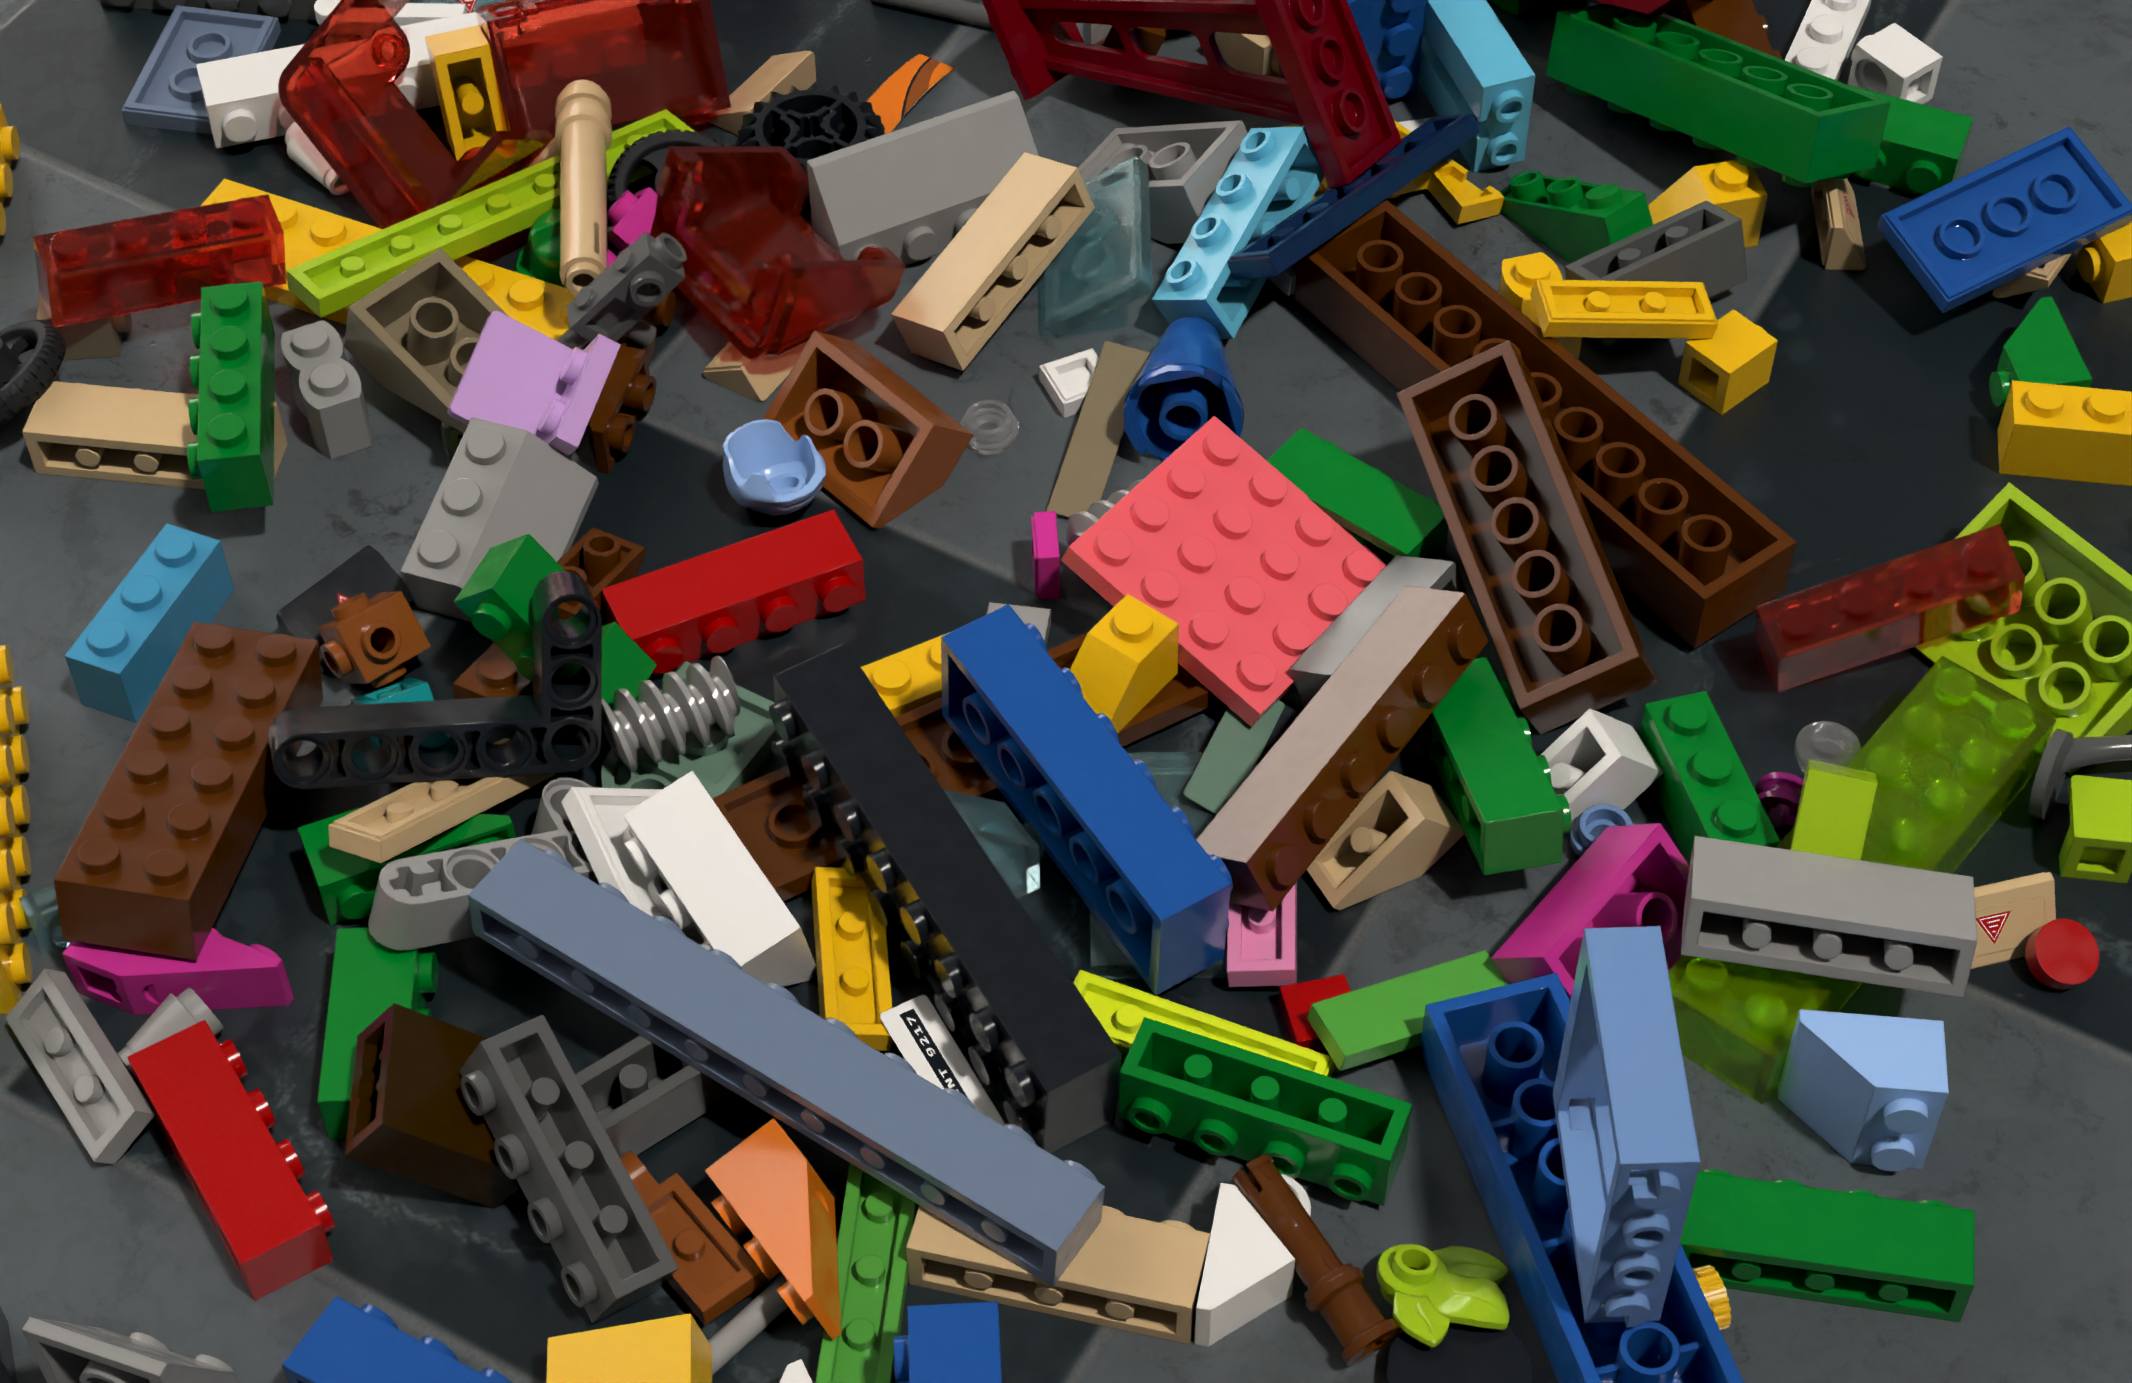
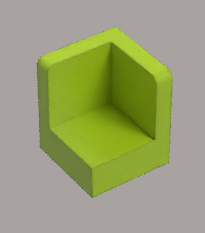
M2073 775L2068 785L2070 826L2059 854L2060 877L2128 883L2132 872V780Z

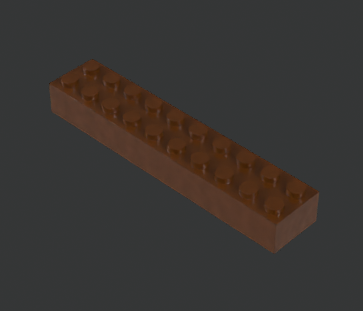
M1388 200L1378 204L1297 261L1295 300L1399 391L1510 340L1530 370L1616 581L1694 649L1785 592L1796 541L1557 341L1552 337H1544L1539 326Z

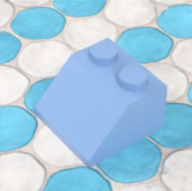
M1800 1009L1778 1085V1099L1851 1164L1873 1165L1884 1171L1922 1170L1949 1094L1944 1021Z

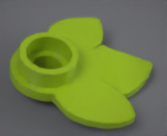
M1417 1244L1395 1245L1381 1254L1376 1268V1277L1380 1285L1381 1294L1388 1303L1393 1305V1318L1397 1324L1418 1341L1430 1347H1436L1447 1334L1450 1323L1505 1330L1508 1327V1305L1505 1295L1498 1287V1284L1507 1277L1508 1268L1496 1257L1471 1247L1449 1246L1431 1251Z

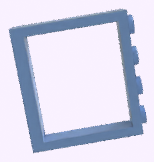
M1661 927L1584 928L1553 1090V1100L1585 1323L1625 1322L1626 1328L1644 1324L1647 1321H1660L1701 1161Z

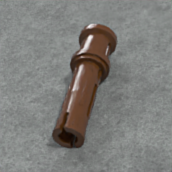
M1264 1154L1246 1164L1251 1172L1246 1174L1243 1169H1240L1232 1177L1231 1181L1239 1188L1247 1201L1295 1258L1294 1270L1308 1289L1304 1295L1307 1300L1305 1305L1311 1314H1321L1344 1348L1340 1355L1347 1366L1363 1361L1389 1343L1401 1330L1400 1326L1394 1318L1385 1319L1362 1286L1365 1276L1358 1267H1354L1351 1263L1343 1265L1273 1164L1274 1160L1271 1156Z

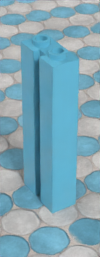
M1426 0L1418 77L1420 88L1439 117L1468 113L1475 115L1480 133L1459 147L1473 173L1524 161L1535 83L1534 72L1486 0Z

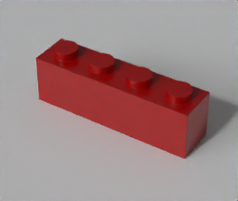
M834 509L601 589L607 624L616 622L657 664L650 676L669 672L683 665L685 661L690 663L715 653H723L743 643L772 633L783 632L797 624L831 612H839L851 605L866 601L863 559Z
M203 1020L127 1057L139 1089L155 1112L154 1118L254 1301L334 1260L325 1233L336 1228L329 1209L318 1190L307 1195L302 1190L297 1180L305 1177L306 1174L300 1159L288 1138L275 1143L268 1130L277 1125L273 1113L259 1088L247 1093L240 1079L248 1076L239 1052L230 1038L218 1043L206 1020Z

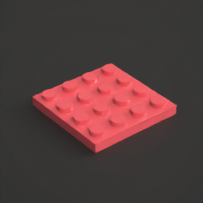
M1215 416L1067 548L1061 559L1066 566L1113 607L1129 594L1179 623L1178 663L1251 727L1295 684L1288 669L1388 565L1367 546L1360 544L1353 537L1352 533L1336 523L1313 503L1302 490Z

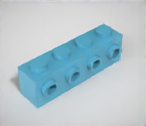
M1304 126L1250 128L1152 298V301L1169 324L1180 318L1197 317L1211 323L1218 331L1221 339H1234L1268 277L1234 280L1227 261L1231 259L1232 255L1308 204L1324 178V173Z

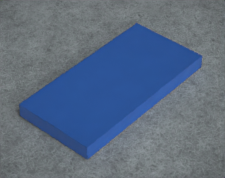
M2069 126L1882 214L1876 227L1940 311L1945 313L2131 223L2132 203Z

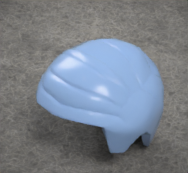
M762 419L746 423L735 429L734 432H731L725 438L723 444L725 483L730 495L743 507L770 516L788 515L806 507L823 487L826 476V464L824 458L816 450L811 438L804 434L801 435L799 441H795L779 421Z

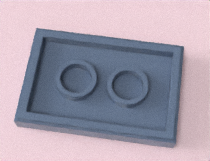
M176 5L121 109L124 123L212 134L196 64L272 50L281 32L278 17Z

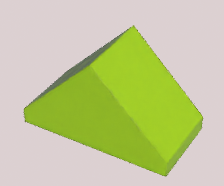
M1808 759L1790 850L1860 860L1878 785L1876 774Z

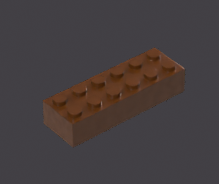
M1510 340L1398 392V399L1519 709L1540 734L1546 733L1581 717L1589 708L1593 710L1600 709L1658 683L1530 370Z
M200 622L192 624L53 879L63 939L197 960L282 785V781L275 774L267 738L269 727L274 719L283 712L296 708L320 707L323 700L318 640L293 637L280 633L273 634L233 628L221 624ZM303 740L288 746L285 753L296 756Z

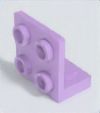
M493 311L484 325L447 413L450 417L466 425L469 424L471 417L527 430L566 457H569L580 444L621 344L598 334L584 350L578 347L571 349L499 311Z

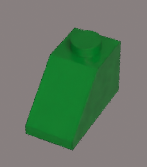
M2052 296L2039 299L2003 346L1997 371L1991 373L1989 380L1990 396L1996 407L2001 406L2002 411L2004 410L2012 380L2088 388L2091 386L2092 377Z

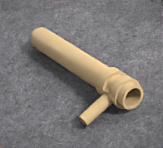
M584 79L569 83L557 96L555 104V137L530 165L533 166L561 154L560 278L566 289L576 296L583 287L592 283L608 267L606 151L610 147L612 140V107L610 98L600 85Z

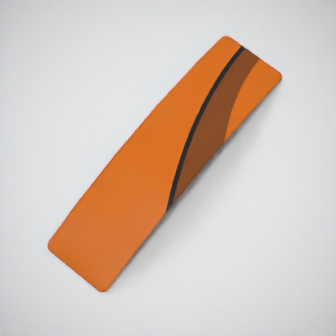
M918 54L893 73L867 100V102H871L876 115L881 116V123L884 125L885 134L892 132L915 103L931 87L955 68Z

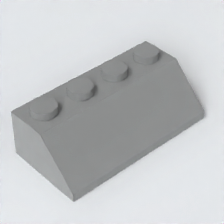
M1013 90L807 161L814 247L842 288L942 253L1023 153L1026 152L1039 156L1020 98Z

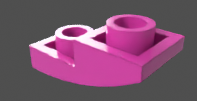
M650 187L638 191L635 195L629 190L625 191L607 211V218L611 221V224L607 227V240L619 249L615 254L607 249L608 266L616 260L621 251L634 243L643 233H651L658 194Z

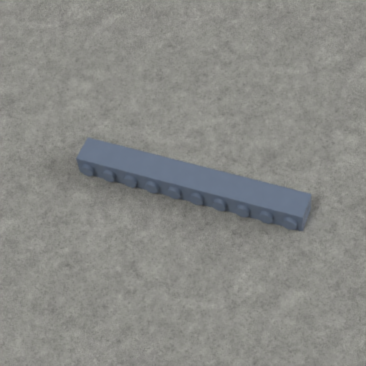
M520 838L468 894L475 935L1052 1286L1056 1284L1101 1223L1105 1186L1099 1183L1093 1173L1085 1166L1072 1160L1062 1161L1038 1147L1033 1138L1023 1129L1012 1124L1001 1125L976 1110L974 1104L959 1091L951 1088H939L917 1075L914 1068L900 1056L893 1053L882 1054L860 1041L855 1033L843 1022L834 1018L823 1019L800 1005L795 996L784 987L774 983L766 985L744 972L740 965L727 953L717 949L707 950L687 938L683 931L668 918L663 916L652 917L630 904L624 894L614 886L604 882L597 884L576 872L571 864L557 852L552 850L541 851Z

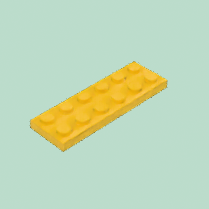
M0 645V1015L10 1013L22 997V984L32 981L30 953L25 942L21 943V929L31 928L32 924L28 894L24 888L21 889V876L31 874V859L27 840L20 834V825L29 824L31 819L28 794L25 786L20 785V774L30 772L28 746L24 735H20V725L29 723L30 714L24 687H14L12 684L14 683V665L8 645Z

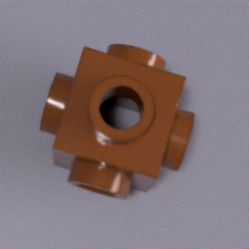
M402 591L381 592L370 599L367 598L365 593L357 594L333 607L331 612L335 619L317 628L325 642L320 647L324 661L331 672L339 679L344 677L347 684H367L370 682L373 688L384 686L407 672L403 664L405 661L431 647Z

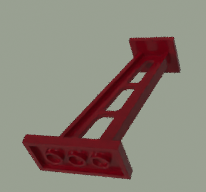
M982 0L989 23L996 33L1008 61L1011 74L1017 82L1024 101L1034 98L1068 74L1303 125L1330 189L1349 184L1402 142L1347 0ZM1076 23L1113 26L1118 31L1125 50L1084 43ZM1134 27L1190 31L1197 37L1207 60V65L1149 54L1141 47ZM1215 32L1267 35L1285 79L1239 71L1232 68L1221 55L1215 40Z

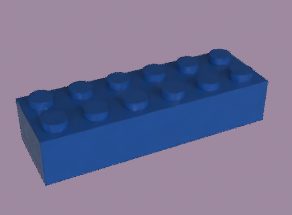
M1007 604L942 636V716L1153 993L1158 995L1223 960L1226 930L1229 927L1230 892L1233 889L1232 878L1226 865L1217 855H1208L1194 838L1193 828L1185 813L1177 806L1170 807L1159 794L1155 780L1146 764L1140 759L1133 761L1120 745L1117 731L1110 719L1103 713L1096 714L1085 701L1082 689L1075 675L1066 667L1062 669L1058 667L1048 654L1045 641L1039 630L1032 623L1024 624L1012 607Z

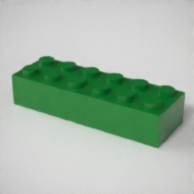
M1606 3L1557 12L1546 69V76L1565 83L1566 90L1572 94L1596 96L1608 101L1607 107L1613 111L1625 114L1637 113L1650 119L1649 125L1656 129L1683 132L1692 136V143L1699 147L1712 150L1723 149L1737 155L1736 161L1740 164L1752 168H1769L1781 173V180L1783 182L1798 187H1812L1816 181L1827 178L1846 179L1850 177V173L1875 168L1891 103L1880 97L1665 13L1657 17Z

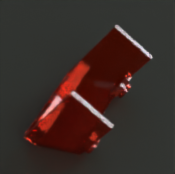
M341 0L283 70L279 79L278 92L281 103L380 229H385L528 168L553 140L548 130L496 131L483 147L469 149L456 161L394 83L404 72L410 59L408 38L394 18L409 0Z

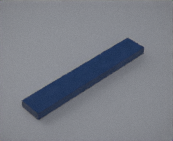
M1468 113L1431 118L1403 137L1400 144L1352 182L1328 189L1232 255L1231 259L1227 262L1233 279L1278 276L1478 135L1480 130L1475 115Z

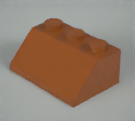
M815 330L763 418L779 421L795 441H799L801 435H808L816 450L825 460L826 476L823 487L869 525L879 529L942 487L974 436L858 343Z

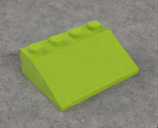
M2010 482L1879 617L1884 625L2042 753H2044L2056 729L2072 732L2073 738L2125 735L2132 730V576ZM2080 768L2069 770L2067 773L2071 775Z

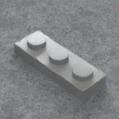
M44 968L5 1019L93 1161L115 1165L155 1116V1112L66 973Z

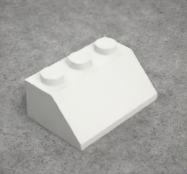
M693 771L623 814L634 836L625 842L624 845L645 877L657 871L668 888L659 897L681 930L692 923L704 941L700 944L702 947L709 951L717 949L727 953L740 965L744 972L766 985L774 983L784 987L806 982L817 976V966L801 927Z

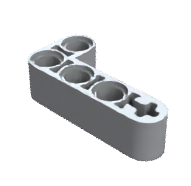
M558 778L550 781L543 789L531 835L413 856L388 863L381 869L368 922L370 934L378 943L395 950H413L478 937L473 932L468 894L520 838L541 851L552 850L557 852L571 864L576 872L599 884L561 803L571 787L592 786L574 778Z

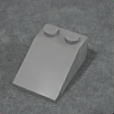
M1243 121L1115 128L1078 167L1095 206L1091 214L1165 244L1185 243L1193 225L1199 219L1214 193L1217 183L1223 177L1242 140L1248 134Z
M29 1317L22 1328L23 1334L47 1383H239L236 1373L225 1362L205 1354L197 1355L193 1359L169 1351L162 1342L144 1333L134 1332L130 1337L103 1328Z

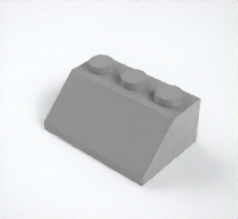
M471 417L400 571L417 607L471 622V619L454 603L455 599L491 547L526 534H530L557 562L573 544L598 487L597 477L527 430Z

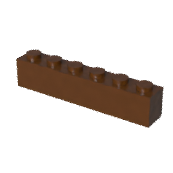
M1405 586L1196 839L1208 855H1217L1226 865L1233 882L1229 902L1274 911L1488 643V639L1466 593Z

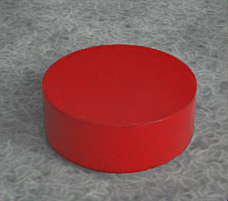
M2056 919L2038 928L2029 937L2025 949L2026 962L2032 975L2041 984L2055 990H2068L2087 981L2095 973L2099 964V948L2094 936L2085 926L2070 919Z

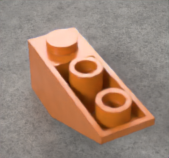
M772 1118L705 1170L722 1193L711 1204L736 1237L746 1229L751 1231L754 1237L743 1246L768 1280H771L780 1272L785 1276L788 1281L776 1290L801 1324L804 1325L815 1316L831 1339L834 1340L842 1333L835 1199L805 1156L778 1122Z

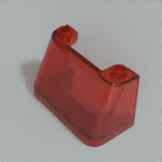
M507 0L485 5L475 10L478 25L490 46L511 149L515 154L524 153L525 159H536L555 137V104L557 96L569 83L575 80L593 81L605 91L610 98L612 107L611 125L646 118L664 109H667L675 116H684L686 124H698L716 119L717 110L731 108L710 0Z
M670 146L656 190L658 194L657 206L650 235L657 238L661 233H667L682 245L687 255V260L683 263L685 279L677 287L742 355L748 359L775 358L808 342L814 330L827 333L893 299L900 285L906 265L891 250L884 246L866 247L860 252L857 260H845L800 216L804 200L808 194L809 182L799 162L783 146Z

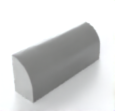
M1700 836L1694 837L1684 905L1681 955L1964 998L1977 945L1973 877Z

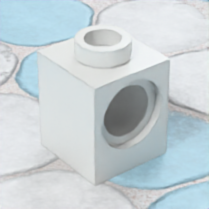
M1893 23L1874 35L1865 36L1856 44L1851 55L1852 66L1847 85L1924 104L1933 98L1943 56L1896 23Z

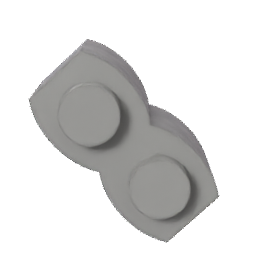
M321 320L283 332L281 348L294 400L298 409L308 419L312 439L317 449L324 456L332 460L371 447L373 432L361 380L355 368L346 361L343 343L336 329L328 322Z

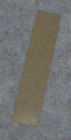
M1105 340L1046 512L1056 511L1057 515L1070 518L1076 512H1087L1091 504L1101 501L1125 430L1123 414L1125 399L1147 362L1150 352Z

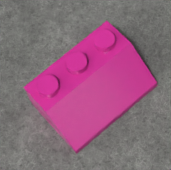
M1661 823L1607 827L1491 959L1509 984L1557 973L1571 1001L1584 928L1660 926L1673 994L1702 960L1699 957L1681 955L1684 905L1690 866Z

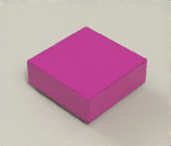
M1056 511L1034 512V517H1031L1035 595H1038V599L1060 598V555Z

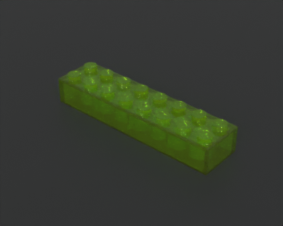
M1941 656L1846 766L1875 773L1878 782L1860 860L1953 874L2037 772L2056 719L1946 657ZM1794 827L1776 848L1790 850ZM1682 955L1668 971L1682 1055L1762 1105L1779 1085L1799 1010L1839 1012L1863 983Z

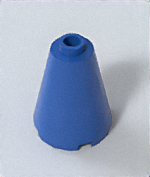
M1184 317L1172 322L1164 331L1127 394L1123 410L1124 429L1133 447L1143 456H1145L1146 451L1162 459L1163 462L1213 416L1217 417L1239 437L1243 431V404L1220 335L1216 328L1204 319Z

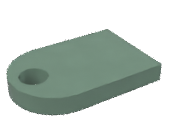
M687 661L676 672L685 684L686 671L688 666L691 665ZM735 684L741 710L740 714L735 716L734 737L728 738L717 723L710 725L711 745L705 747L693 732L686 733L685 754L680 755L668 740L663 741L662 762L655 764L644 749L637 750V770L630 772L619 757H615L611 749L602 766V788L664 789L691 771L694 772L711 798L742 786L750 780L772 753L771 743L777 740V731L770 717L769 706L775 702Z

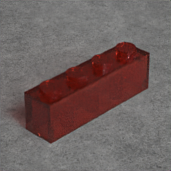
M268 194L33 236L39 289L50 321L54 327L201 300V287L262 281L264 288L286 284L284 232Z
M1998 524L1756 606L1755 640L1778 692L2019 612L2025 576L2001 525Z

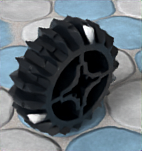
M815 83L810 90L799 91L792 85L790 93L782 95L777 92H771L769 102H755L753 113L743 116V124L741 129L738 130V139L736 140L737 155L751 177L754 193L763 194L767 204H774L782 200L787 211L797 205L805 206L810 214L811 205L807 161L884 135L885 128L881 123V116L876 115L873 111L871 102H859L856 92L841 95L837 85L827 91L818 90Z

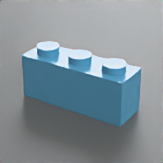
M166 523L65 654V659L82 705L134 723L139 720L152 700L194 622L210 624L235 590L220 540Z

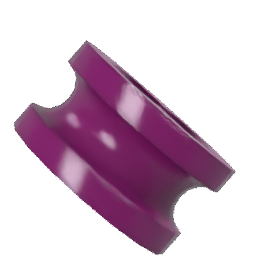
M1785 772L1765 774L1757 780L1755 791L1778 835H1792L1794 832L1804 782L1800 777Z

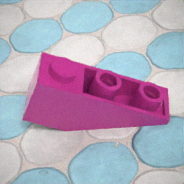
M213 927L197 960L71 941L62 953L78 993L133 1015L153 1014L170 993L177 997L188 987L202 999L210 1010L289 1006L294 999L283 960L275 952L260 944L247 946L223 937Z

